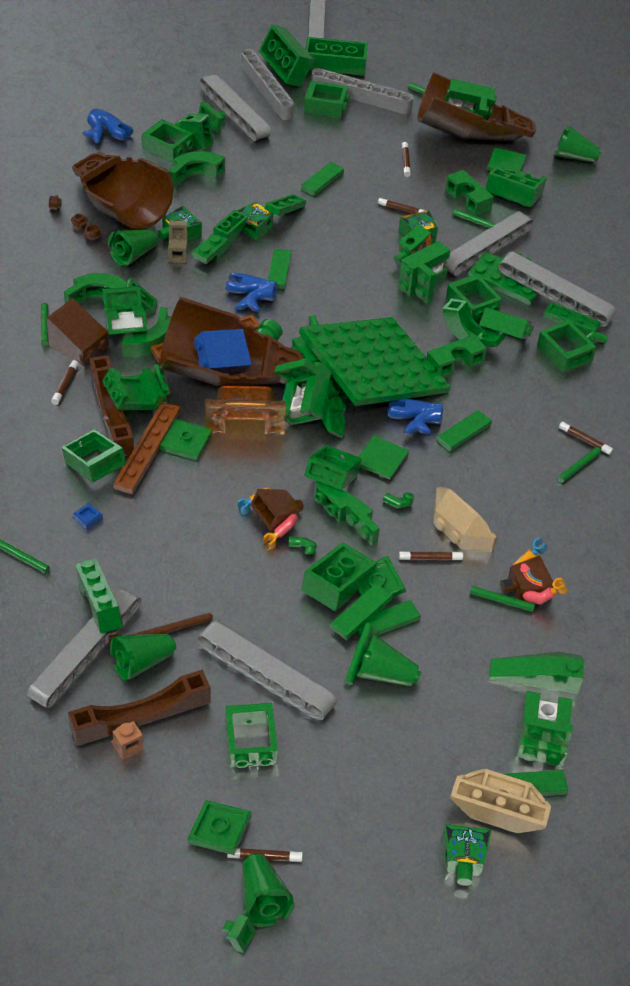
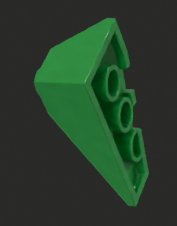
M331 375L321 419L329 433L342 438L344 437L345 429L343 412L346 411L344 399L347 398V395Z
M565 652L493 658L490 663L489 680L579 694L584 678L583 657Z

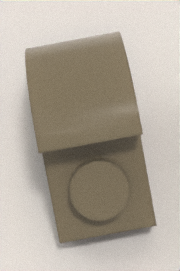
M169 220L168 262L186 263L188 244L187 221Z

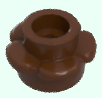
M58 195L50 196L49 210L57 212V209H61L62 200Z
M80 213L75 214L71 218L73 227L79 230L84 229L87 226L88 218Z
M92 224L85 227L84 237L88 240L94 241L101 236V231L97 225Z

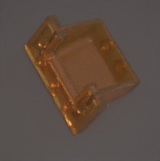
M222 386L216 391V400L205 399V428L212 429V433H225V420H265V434H284L286 401H275V393L269 387Z

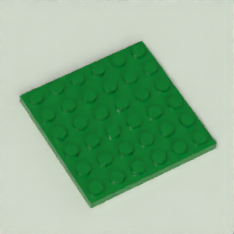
M393 317L300 327L299 334L318 359L332 371V377L355 406L449 393L451 386L440 373L438 374L434 365L426 360V356Z

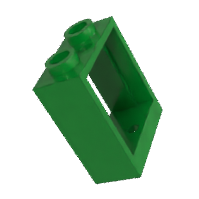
M311 81L304 100V112L341 118L342 113L346 112L347 103H349L350 93H347L348 87Z
M163 119L141 134L143 149L171 162L176 157L191 150L194 145L193 133ZM166 136L177 142L170 145L161 139Z
M478 273L452 282L447 286L446 299L448 301L451 298L468 301L469 311L475 322L481 320L485 307L500 311L502 298ZM477 292L485 302L473 306L465 296Z
M487 307L484 309L479 324L521 339H527V336L530 337L534 326H531V321Z
M570 320L540 331L537 346L563 372L593 361L596 346ZM566 336L577 349L566 353L555 340Z
M96 429L61 447L65 463L92 483L126 464L123 448ZM97 449L102 452L87 462L82 459Z
M325 445L309 457L304 476L343 490L358 476L362 458Z
M272 703L225 706L230 767L244 768L250 765L269 766L276 764L278 747ZM268 725L270 746L235 748L233 726Z

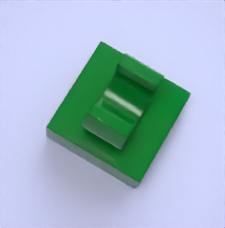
M241 914L236 922L226 920L222 928L223 931L228 932L226 938L230 940L235 951L241 953L245 952L256 932L249 917Z

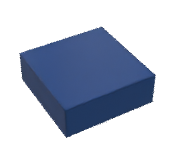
M88 503L73 513V519L88 530L103 519V514Z

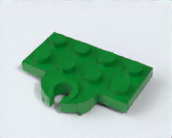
M485 252L468 272V277L478 273L491 288L528 305H531L539 295L536 291L501 273L499 264L504 257L499 258Z

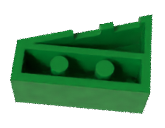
M494 167L490 171L485 189L491 195L501 196L508 201H515L524 207H532L543 195L547 180L546 176H542L540 179L531 177L532 174L526 173V176L515 174V170Z

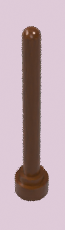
M205 613L130 635L167 634L209 622L213 619V615ZM118 633L109 635V644L112 638L119 635Z

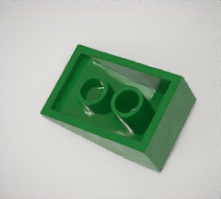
M342 542L305 570L301 591L336 612L350 600L376 567L377 562Z

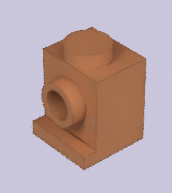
M134 721L123 723L116 730L112 731L113 740L111 743L122 761L144 750L143 735ZM134 743V746L126 749L127 745Z

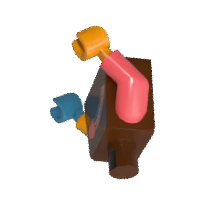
M257 489L256 493L251 495L249 500L242 498L238 501V509H240L242 515H247L251 511V505L270 531H275L274 533L265 534L263 538L264 544L271 541L268 545L269 550L276 547V539L278 537H283L296 524L298 515L304 508L301 500H294L287 490Z
M536 538L533 541L534 548L532 550L529 549L510 567L508 579L500 581L503 593L513 591L517 599L541 605L548 600H552L556 593L563 595L567 592L563 578H556L553 581L541 556L536 555L537 553L543 554L547 551L545 543L539 547L543 543L542 538Z

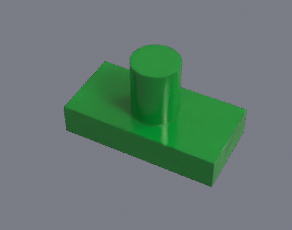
M201 102L198 114L210 115L212 130L215 133L221 132L223 121L226 119L225 112L216 111L207 102Z

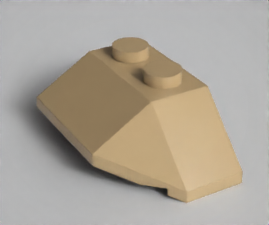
M438 487L434 500L433 524L435 527L448 536L451 542L458 545L461 549L492 552L495 548L497 536L494 532L490 531L483 518L451 489Z
M481 769L466 775L457 776L450 797L471 819L515 833L545 829L551 805L548 801H545L532 783L488 769Z

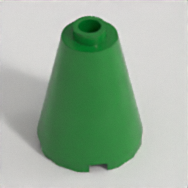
M568 125L557 144L558 150L554 152L556 157L594 163L595 160L598 161L601 155L600 147Z
M151 229L115 231L111 233L108 239V247L111 246L112 249L110 255L120 266L132 264L158 243V236Z
M168 634L118 635L112 638L110 643L111 658L115 657L117 662L113 666L118 676L124 681L131 680L166 660L176 650V642Z
M373 635L365 648L356 676L361 679L411 687L413 683H418L421 671H418L419 665L378 636Z
M251 854L243 862L244 916L249 917L253 926L268 927L275 925V920L281 917L285 920L292 913L295 905L293 896L266 856Z

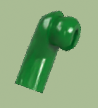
M595 331L586 335L592 343L597 341L605 344L608 340V335Z
M406 492L402 498H397L386 493L382 501L396 509L410 507L413 504L414 495Z
M289 536V547L305 548L306 555L316 554L317 544L306 537Z

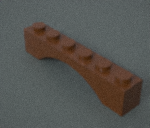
M109 356L89 358L90 375L108 437L123 448L124 456L131 455L134 450V438L130 424L127 422L123 410H117L103 383L109 368H112Z
M202 669L180 676L161 691L135 702L115 706L89 705L68 712L70 729L76 745L80 746L113 735L112 731L116 730L123 723L134 721L137 727L209 704L211 703V687Z

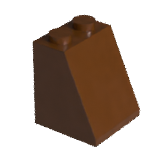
M73 298L46 318L49 346L72 360H76L83 366L89 362V358H95V356L109 346L108 331Z

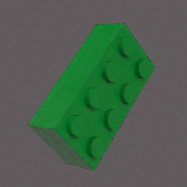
M271 24L258 52L286 84L301 87L314 59L286 28Z
M307 37L305 50L314 59L309 71L320 68L339 74L365 76L368 51L367 42Z

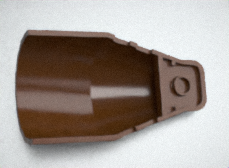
M434 72L426 86L418 110V122L462 140L513 142L523 136L533 137L536 133V125L533 120L504 105L502 107L496 104L495 106L492 105L491 117L488 116L487 120H484L481 115L444 101L451 79Z
M96 152L72 166L74 174L80 177L88 198L95 208L130 228L145 229L157 224L166 215L172 204L174 187L169 170L144 158L132 160V157H127L126 159H121L120 156Z
M179 297L164 338L159 368L216 386L272 385L280 382L286 384V381L274 373L275 367L287 362L303 359L299 351L284 346L267 334L265 336L255 330L253 325L250 324L248 326L239 320V316ZM243 329L252 364L244 372L221 373L199 366L198 353L194 347V338L202 331Z

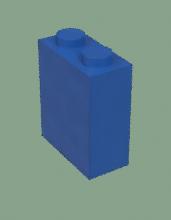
M243 329L202 331L194 338V347L198 353L199 366L221 373L244 372L252 365Z

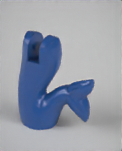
M95 108L90 111L87 118L88 124L93 129L82 132L85 137L93 139L95 143H99L103 134V125L107 128L110 135L119 141H124L127 137L131 136L133 129L114 115Z
M230 273L228 277L230 281L226 282L225 285L226 291L230 293H249L246 298L238 303L235 310L249 308L252 311L258 312L260 308L256 301L266 300L273 302L278 292L277 282L242 273Z
M412 399L390 401L388 417L399 420L414 418L403 431L404 434H411L415 431L428 434L431 431L426 425L427 423L441 425L443 403H429Z

